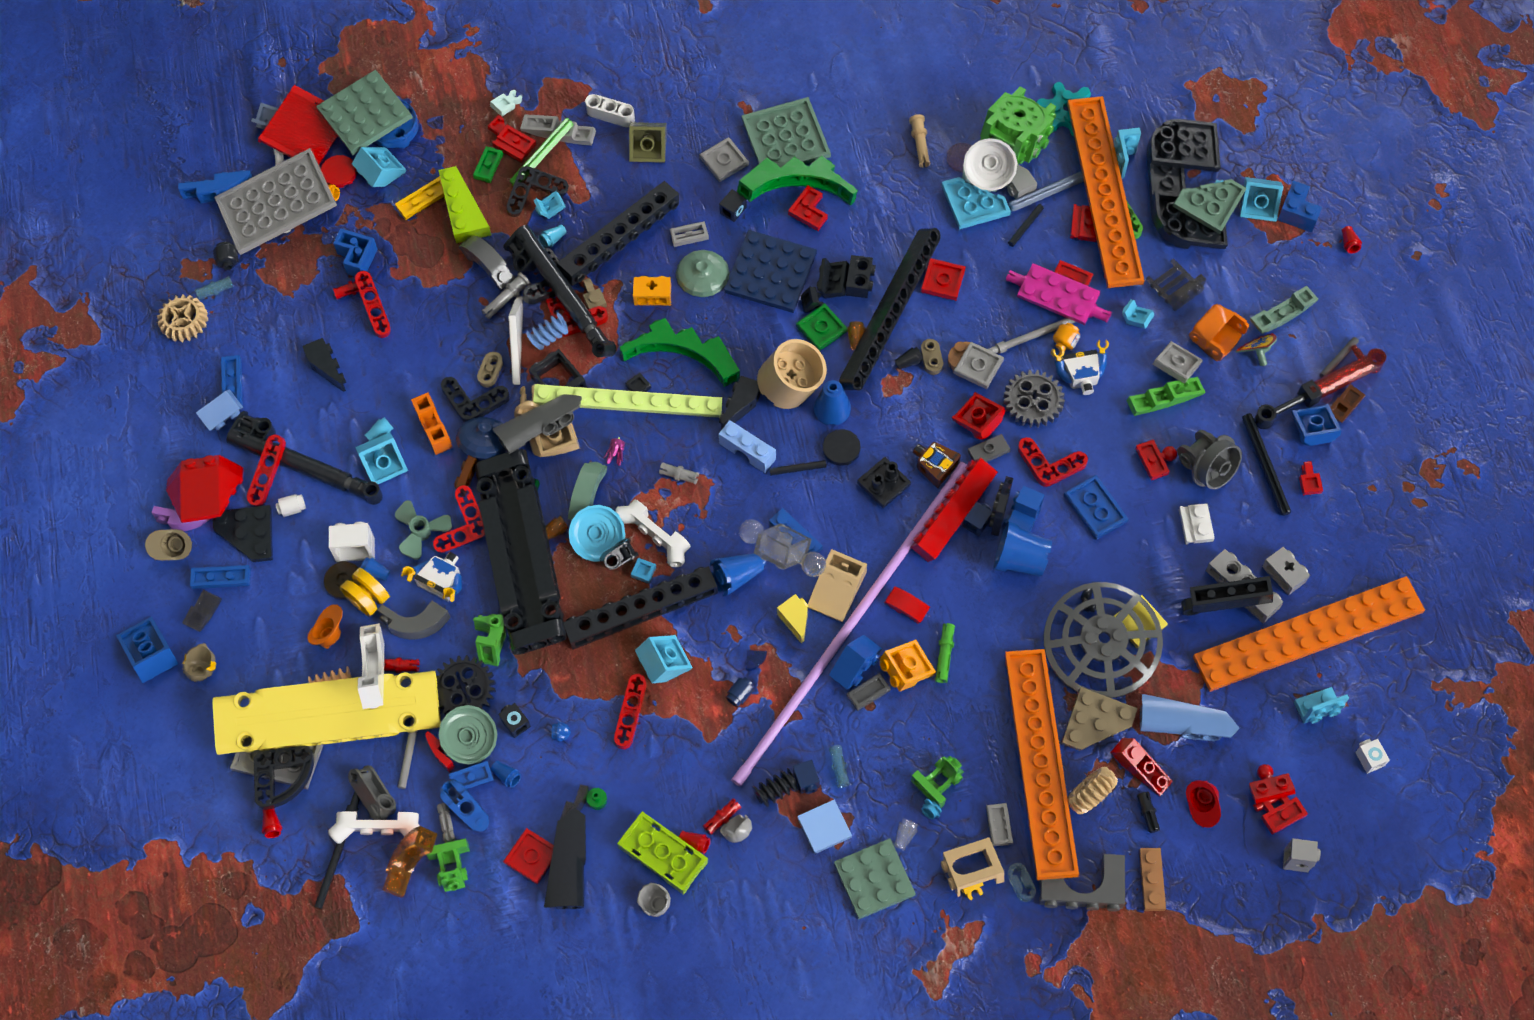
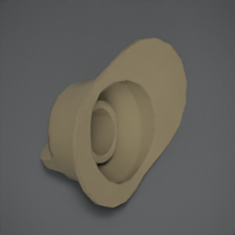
M157 530L147 537L145 548L149 556L155 560H180L189 555L192 549V542L189 535L182 530Z

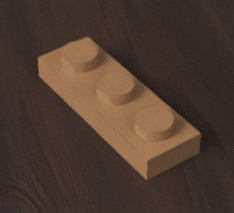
M1140 848L1139 858L1144 911H1165L1166 902L1161 848Z

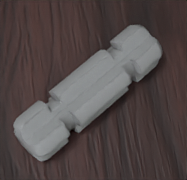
M445 803L438 804L437 809L440 814L439 820L443 832V840L445 843L455 841L449 807Z

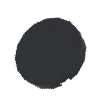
M845 429L830 432L823 443L825 457L832 464L839 466L851 464L852 461L859 457L861 450L858 437L853 432Z

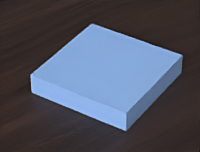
M835 800L798 816V820L814 854L852 838V834Z

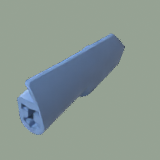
M1142 694L1140 731L1182 734V737L1186 739L1218 741L1221 737L1231 738L1239 730L1237 724L1225 711Z

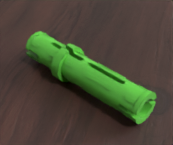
M950 623L943 624L942 636L938 644L940 651L935 681L938 683L948 682L955 625Z

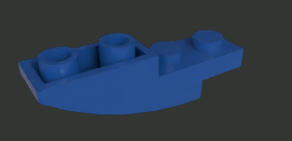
M250 170L222 172L214 174V180L178 183V190L183 199L198 198L200 203L216 201L215 196L247 181L253 176Z

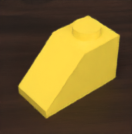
M795 594L777 607V615L795 637L803 643L805 640L808 605L803 598L799 599Z

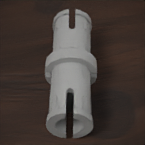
M664 462L660 466L663 469L659 470V474L674 477L677 481L684 480L696 484L698 481L696 477H699V473L686 470L683 466L676 467Z

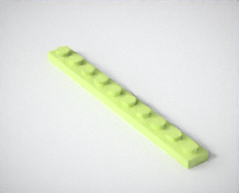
M534 384L533 402L538 405L545 404L563 394L582 397L580 408L719 418L722 414V397Z

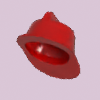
M1196 780L1191 782L1187 786L1186 797L1193 820L1202 827L1210 828L1215 826L1221 817L1219 791L1213 784L1207 781Z

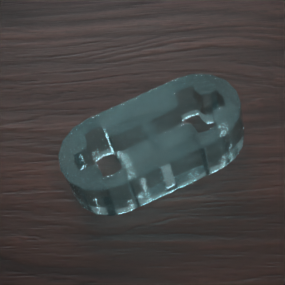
M1013 863L1008 869V878L1017 897L1023 902H1029L1036 894L1034 883L1023 864ZM1015 868L1017 871H1022L1020 875L1021 881L1017 875H1012ZM1022 884H1024L1027 890L1031 889L1029 896L1021 893L1023 891Z

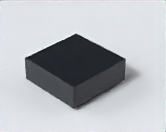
M638 373L625 383V386L630 391L647 392L652 388L651 384L641 373Z

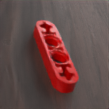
M360 271L355 275L357 289L375 335L379 338H385L391 331L389 321L370 273ZM361 277H364L366 279V288H364V284L361 281ZM372 292L375 298L366 300L364 296L366 293ZM372 309H379L381 314L377 317L372 316ZM381 320L382 326L385 328V332L379 330L378 321Z
M279 435L269 436L265 443L247 493V501L251 505L262 506L266 502L286 447L285 439ZM273 441H278L280 445H273ZM269 450L277 452V454L269 453ZM272 456L274 463L268 467L265 464V460L267 457ZM262 474H266L267 482L261 485L259 477ZM256 486L264 488V490L256 489ZM254 494H258L260 499L255 501L253 498Z
M641 674L632 675L627 684L614 735L615 744L620 749L629 748L634 739L647 687L646 679ZM637 680H640L642 685L638 686V693H635L634 683H636ZM630 698H637L638 704L631 707L627 704V701ZM631 716L634 721L631 725H625L622 722L623 718ZM624 729L627 731L626 738L628 739V741L626 740L624 741V743H621L620 739L618 738L623 737Z

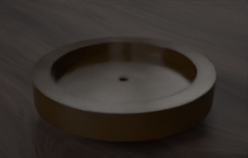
M339 562L327 570L324 576V586L329 595L340 600L347 599L339 587L346 580L353 581L352 574L358 569L355 564Z

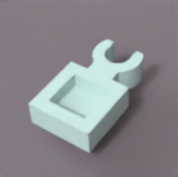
M516 90L510 91L508 96L503 93L490 101V107L499 115L504 116L515 109V104L522 102V96L515 97Z

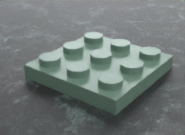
M890 838L834 861L836 870L858 920L916 895Z

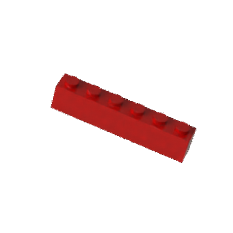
M982 458L972 459L966 465V472L956 479L955 487L945 494V501L935 508L934 516L924 523V530L913 538L914 543L911 548L927 562L937 558L998 473Z

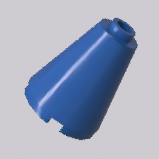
M830 380L825 383L814 402V414L825 425H840L850 416L851 404L842 385L836 380Z
M752 553L715 558L710 561L709 565L710 567L713 566L711 573L717 584L718 591H723V596H727L764 571L766 562L762 555Z

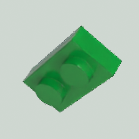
M486 146L474 171V179L491 183L502 159L503 151Z

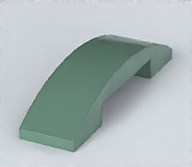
M1305 286L1293 293L1291 298L1268 311L1263 310L1251 317L1250 321L1260 333L1269 332L1303 313L1316 303L1318 298L1308 286Z

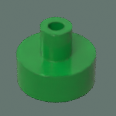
M593 788L587 793L586 800L590 808L599 810L606 805L607 796L604 790Z

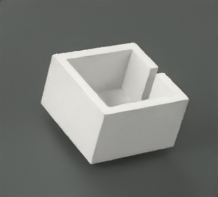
M355 522L348 525L338 523L334 526H329V549L336 563L362 561L366 557L375 559V538L368 523Z

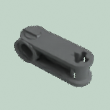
M366 765L363 769H351L349 771V782L373 820H386L389 815L395 813L396 802L372 766Z

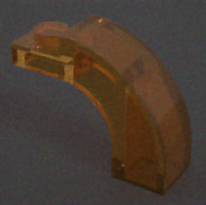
M418 826L401 840L385 872L388 875L383 891L399 898L404 897L414 867L423 856L432 853L437 833Z

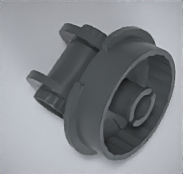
M1198 430L1195 433L1196 442L1190 447L1187 445L1178 447L1179 459L1187 469L1192 470V479L1197 485L1207 486L1210 489L1221 488L1237 472L1242 459L1241 449L1235 445L1234 440L1228 435H1220L1216 438L1211 433Z

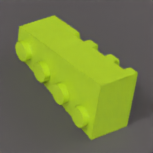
M457 167L439 170L456 243L464 242L472 235L480 238L491 236L490 227Z

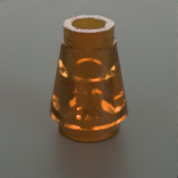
M850 322L847 327L850 349L855 350L866 329L862 322Z
M561 515L557 518L554 517L546 525L548 540L566 533L565 530L569 528Z

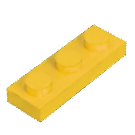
M440 176L395 203L396 208L405 220L444 197Z

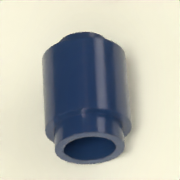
M746 677L743 679L738 678L727 691L728 695L725 698L735 707L743 705L754 691L752 687L754 684Z

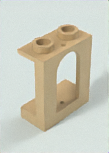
M990 838L943 852L941 866L943 872L948 873L950 889L955 890L957 897L960 896L961 889L994 879L996 884L1004 882V870ZM983 851L989 865L987 868L965 875L956 873L952 867L955 860Z

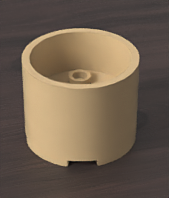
M800 339L787 340L770 355L759 369L757 382L762 395L765 394L776 407L783 409L796 408L825 380L826 362L821 352L811 343Z

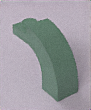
M599 462L584 463L572 493L568 519L572 520L585 507L593 506L599 483L607 473V466Z

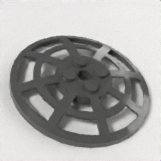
M1108 582L1084 584L1063 595L1050 611L1043 634L1044 649L1049 665L1066 686L1078 693L1080 687L1083 686L1075 681L1081 673L1093 678L1106 679L1107 691H1091L1109 698L1122 697L1140 688L1157 668L1163 647L1160 622L1150 605L1131 589ZM1100 587L1118 589L1128 593L1132 598L1127 604L1111 598H1102ZM1092 588L1094 599L1081 603L1074 610L1064 604L1067 599L1076 593ZM1138 602L1149 612L1156 630H1144L1140 618L1132 610ZM1104 604L1115 605L1122 610L1114 617L1105 614ZM1095 605L1097 615L1089 620L1079 614L1086 607ZM1060 610L1068 615L1063 627L1062 638L1050 640L1052 622L1055 614ZM1128 614L1135 621L1138 627L1137 631H1127L1122 623ZM1074 619L1083 627L1080 636L1069 637V628ZM1102 633L1107 634L1109 642L1102 643L1099 640V635ZM1146 638H1157L1156 655L1148 669L1140 661L1145 650ZM1128 639H1140L1136 656L1126 649ZM1081 644L1086 655L1080 662L1073 655L1070 645ZM1064 647L1068 659L1075 666V669L1069 676L1058 666L1051 648ZM1122 656L1129 662L1123 669L1113 672V660ZM1092 659L1104 662L1105 673L1093 671L1086 666ZM1134 667L1143 674L1132 685L1115 690L1114 678L1127 674Z

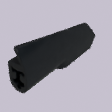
M576 808L557 821L544 908H584L586 826L585 815Z

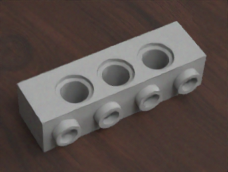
M1226 549L1216 556L1206 569V572L1218 583L1257 578L1252 574L1249 567L1242 565L1237 560V557ZM1231 569L1235 574H1230L1227 570ZM1273 592V603L1246 606V608L1264 624L1280 609L1283 601L1276 592Z

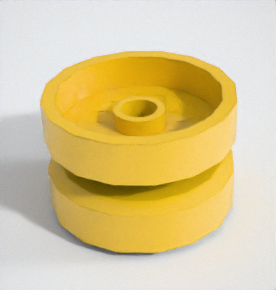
M359 567L352 574L353 581L346 580L339 588L357 609L370 617L377 610L376 603L382 605L390 596L372 575Z

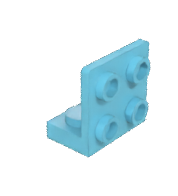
M1140 128L1118 130L1117 137L1114 138V147L1122 179L1125 177L1129 161L1128 155L1136 154L1141 136Z
M1330 687L1295 699L1294 704L1303 723L1311 722L1313 724L1322 720L1324 716L1334 717L1340 714L1349 697L1344 695L1337 698L1333 688Z

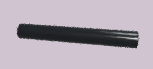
M1041 204L1036 206L1008 241L1011 247H1014L1042 212L1044 207Z
M826 460L769 468L770 476L826 468L827 466Z

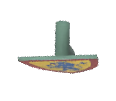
M1273 333L1261 336L1238 348L1236 353L1256 350L1260 366L1267 365L1265 353L1271 349V346L1277 341V337Z

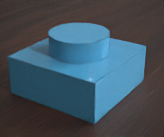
M638 558L631 572V577L649 584L655 572L656 564Z

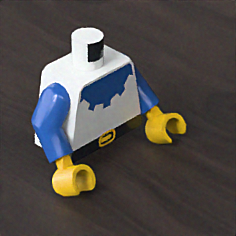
M1100 340L1097 341L1098 353L1097 349L1064 355V349L1058 347L1059 354L1056 355L1055 349H1052L1051 355L1056 358L1054 362L1057 375L1063 381L1070 384L1071 388H1081L1083 395L1092 394L1094 392L1093 385L1098 384V380L1103 376L1107 365V352H1105V349L1109 346L1107 340H1105L1104 347H1100Z
M449 552L444 560L434 556L432 559H428L417 566H406L402 570L401 576L408 575L407 581L410 582L415 577L414 580L418 587L448 602L449 600L453 602L455 596L462 590V576L458 567L455 566L459 558L454 553Z

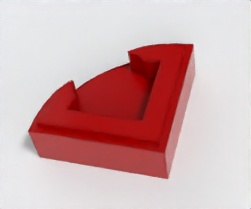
M498 114L489 123L488 129L498 136L504 129L505 122L502 116Z

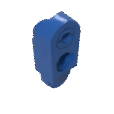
M449 780L444 783L440 790L443 802L473 831L481 832L486 830L489 826V816L464 785L457 780ZM451 788L456 789L457 793L455 796L449 794ZM463 802L471 803V812L464 813L461 810V804Z

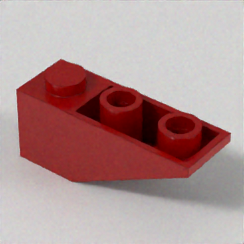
M1122 738L1110 752L1126 770L1158 796H1161L1173 782L1134 738Z

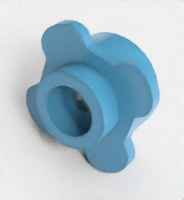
M925 799V804L921 808L922 813L929 819L939 818V813L942 810L938 803Z

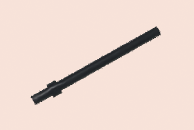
M355 791L350 805H347L345 812L358 813L360 798ZM346 839L341 844L336 843L314 905L317 909L322 910Z

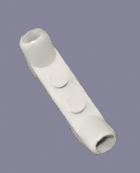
M636 499L628 506H618L616 508V513L619 514L624 524H636L644 535L648 534L652 537L656 545L659 547L662 545L667 549V563L669 566L681 567L684 564V553L691 546L683 536L676 531L672 536L668 535L647 518L649 516L647 507Z
M337 812L336 823L328 830V835L337 844H341L354 831L360 832L362 835H372L373 832H381V835H393V832H401L411 844H417L425 836V830L418 824L419 814L413 812H398L397 820H357V812Z

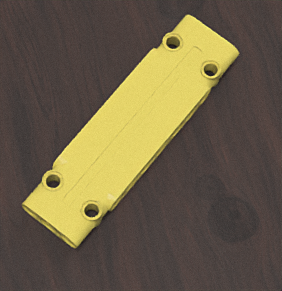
M428 671L411 674L403 672L395 676L394 674H384L383 706L374 709L362 708L358 692V678L360 677L256 690L255 693L240 692L237 695L213 697L214 734L217 755L237 752L251 753L255 750L263 751L296 746H316L398 735L400 732L412 733L416 730L440 728L441 720L436 672ZM404 679L411 680V684L408 687L401 686V682ZM249 698V704L246 707H241V701ZM413 718L414 724L406 727L404 725L406 719ZM252 738L251 745L244 747V740Z

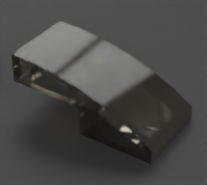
M203 590L195 606L190 607L182 623L200 632L215 613L222 598Z
M580 784L575 802L566 801L561 818L574 808L579 811L582 810L589 792L588 786Z

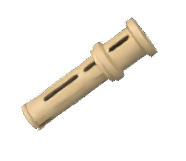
M917 114L909 118V123L912 125L911 135L916 142L919 166L924 168V162L925 167L930 165L925 138L927 129L924 128L925 117Z

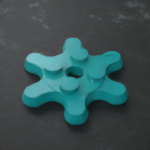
M1057 82L1052 86L1054 98H1041L1036 103L1044 108L1050 103L1056 105L1054 112L1056 117L1052 124L1054 126L1052 132H1055L1061 126H1065L1074 137L1069 111H1065L1063 107H1068V100L1090 98L1091 92L1089 88L1082 87L1078 92L1072 93L1065 89L1063 83Z

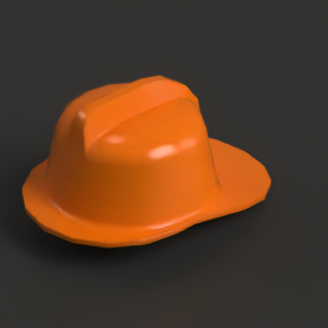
M330 605L322 611L308 633L307 639L310 644H320L323 648L328 649L338 641L341 635L339 623L343 613L339 605Z

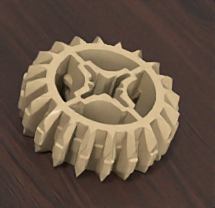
M182 294L181 298L175 295L174 300L168 298L169 303H163V309H159L160 314L157 315L162 334L166 335L168 339L172 338L175 342L179 339L183 343L186 338L188 341L193 336L197 338V333L203 334L202 328H207L208 312L199 299L193 298L191 295L186 298Z
M1101 767L1083 779L1068 796L1070 808L1077 814H1084L1102 802L1112 792L1118 782L1112 770H1109L1107 767Z

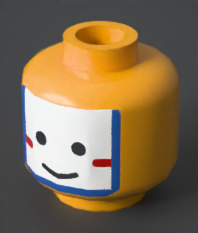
M1066 323L1058 327L1053 340L1056 343V348L1062 347L1064 351L1066 349L1073 350L1081 336L1076 326Z

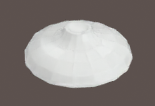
M988 138L979 140L969 148L964 158L963 167L966 177L974 186L982 190L993 191L1002 189L1012 181L1016 175L1018 163L1015 152L1008 144L999 139Z

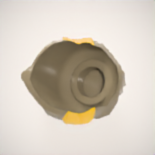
M205 643L191 648L184 656L182 663L183 673L191 681L205 680L216 669L215 655Z

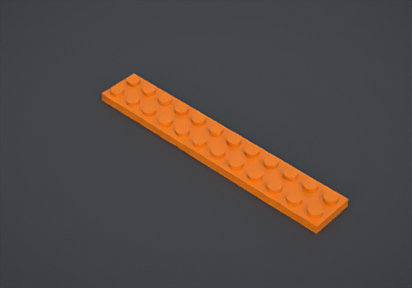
M1103 96L1068 100L1069 115L1107 288L1142 285L1145 280Z
M1406 576L1193 655V659L1209 692L1419 615L1425 609Z
M1045 649L1005 652V661L1037 880L1078 877L1077 856Z

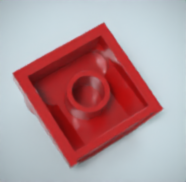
M974 392L965 405L952 416V420L971 431L976 439H985L1002 422L1005 408Z

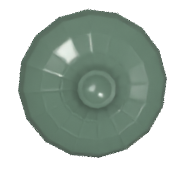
M708 250L693 251L686 255L678 264L676 271L677 282L683 291L697 297L713 296L720 292L727 284L730 275L728 264L723 257Z
M470 705L456 707L447 713L440 723L438 734L440 745L446 755L457 763L468 765L479 763L490 756L496 746L498 735L495 722L490 715L481 708Z

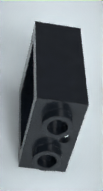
M560 349L549 353L545 359L534 363L529 369L530 377L535 384L545 385L540 376L560 363L574 379L565 386L587 388L583 376Z

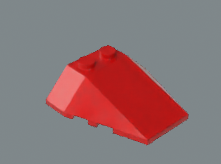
M208 455L203 458H189L181 461L167 479L166 492L170 497L172 505H174L181 523L221 517L230 503V496L235 495L237 485L243 482L244 469L242 466L221 455Z

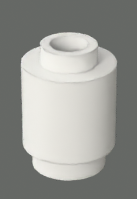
M302 494L278 499L279 503H276L278 514H282L283 517L300 513L306 509Z

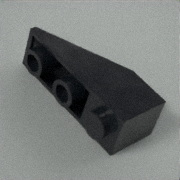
M320 338L303 345V350L312 370L343 392L346 391L343 384L347 382L343 373H338L337 371L340 368L337 359H332L330 355L333 354L330 343L325 344L324 339Z
M741 376L739 381L734 383L732 390L734 393L732 397L728 398L726 412L722 413L719 419L721 430L729 420L736 423L756 407L761 395L756 380Z

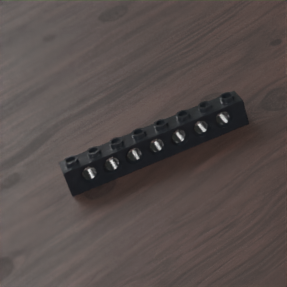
M663 181L557 262V267L572 286L577 282L583 281L585 276L590 272L596 271L599 265L609 261L612 255L623 250L629 242L636 240L643 231L649 230L656 221L662 220L669 211L676 209L679 205V193L667 182Z
M709 566L705 568L699 567L690 574H681L674 580L660 582L651 589H642L633 596L627 595L621 598L620 601L606 603L602 608L590 609L578 617L572 616L563 622L565 632L572 650L718 594L717 584ZM692 583L699 584V586L695 588L691 587L690 585ZM674 590H680V591H681L680 594H677V595L672 594V592H673ZM656 597H662V598H663V599H662L661 601H659V602L654 601V598H656ZM638 604H644V605H645V606H644L643 608H641V609H637V608H636V605H638ZM619 611H626V612H627V613H626L625 615H623V616L617 615V613H618ZM601 618L608 619V621L605 623L599 622ZM583 625L590 626L587 630L580 629Z

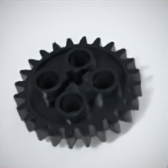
M468 655L465 656L464 660L458 656L456 662L450 658L449 665L443 662L444 669H437L440 673L439 676L436 675L440 702L439 709L444 708L443 713L445 715L456 707L465 705L479 707L484 710V705L490 707L487 701L488 699L494 700L490 693L496 692V689L491 687L496 684V681L490 680L494 674L492 672L487 673L490 668L488 665L483 667L484 662L482 660L477 663L476 657H473L470 661ZM467 671H473L471 678H464ZM457 672L460 673L461 680L466 685L465 689L470 696L471 703H468L465 693L461 690L462 686L456 676ZM455 679V684L452 687H446L448 680ZM474 689H481V693L478 696H472ZM459 696L463 697V700L460 704H454L455 698Z

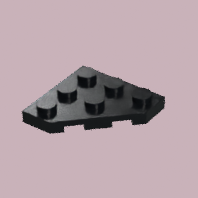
M1006 476L1004 483H1000L990 518L989 527H992L991 535L999 536L1013 483L1012 477Z
M270 505L225 510L221 517L212 518L214 532L227 540L238 551H241L252 562L273 560L272 512Z

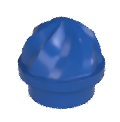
M563 722L552 724V740L561 742L570 736L571 730L567 724Z

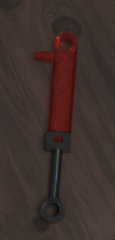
M1353 345L1351 349L1358 358L1357 360L1316 381L1310 380L1302 384L1297 393L1299 396L1275 408L1268 404L1261 405L1254 418L1257 427L1269 429L1276 415L1304 402L1307 408H1310L1319 403L1320 399L1371 373H1378L1386 361L1385 352L1374 348L1367 355H1364L1357 345Z

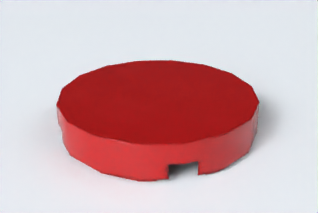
M336 155L328 158L321 167L327 184L335 185L338 188H343L347 184L350 185L357 175V169L352 165L353 160L345 155Z

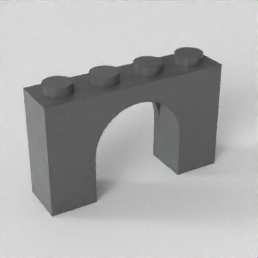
M1103 855L1101 859V886L1091 893L1075 892L1068 887L1064 878L1040 880L1039 904L1045 905L1046 908H1056L1059 905L1065 906L1067 909L1086 907L1087 910L1107 908L1108 911L1112 912L1120 911L1125 905V855Z

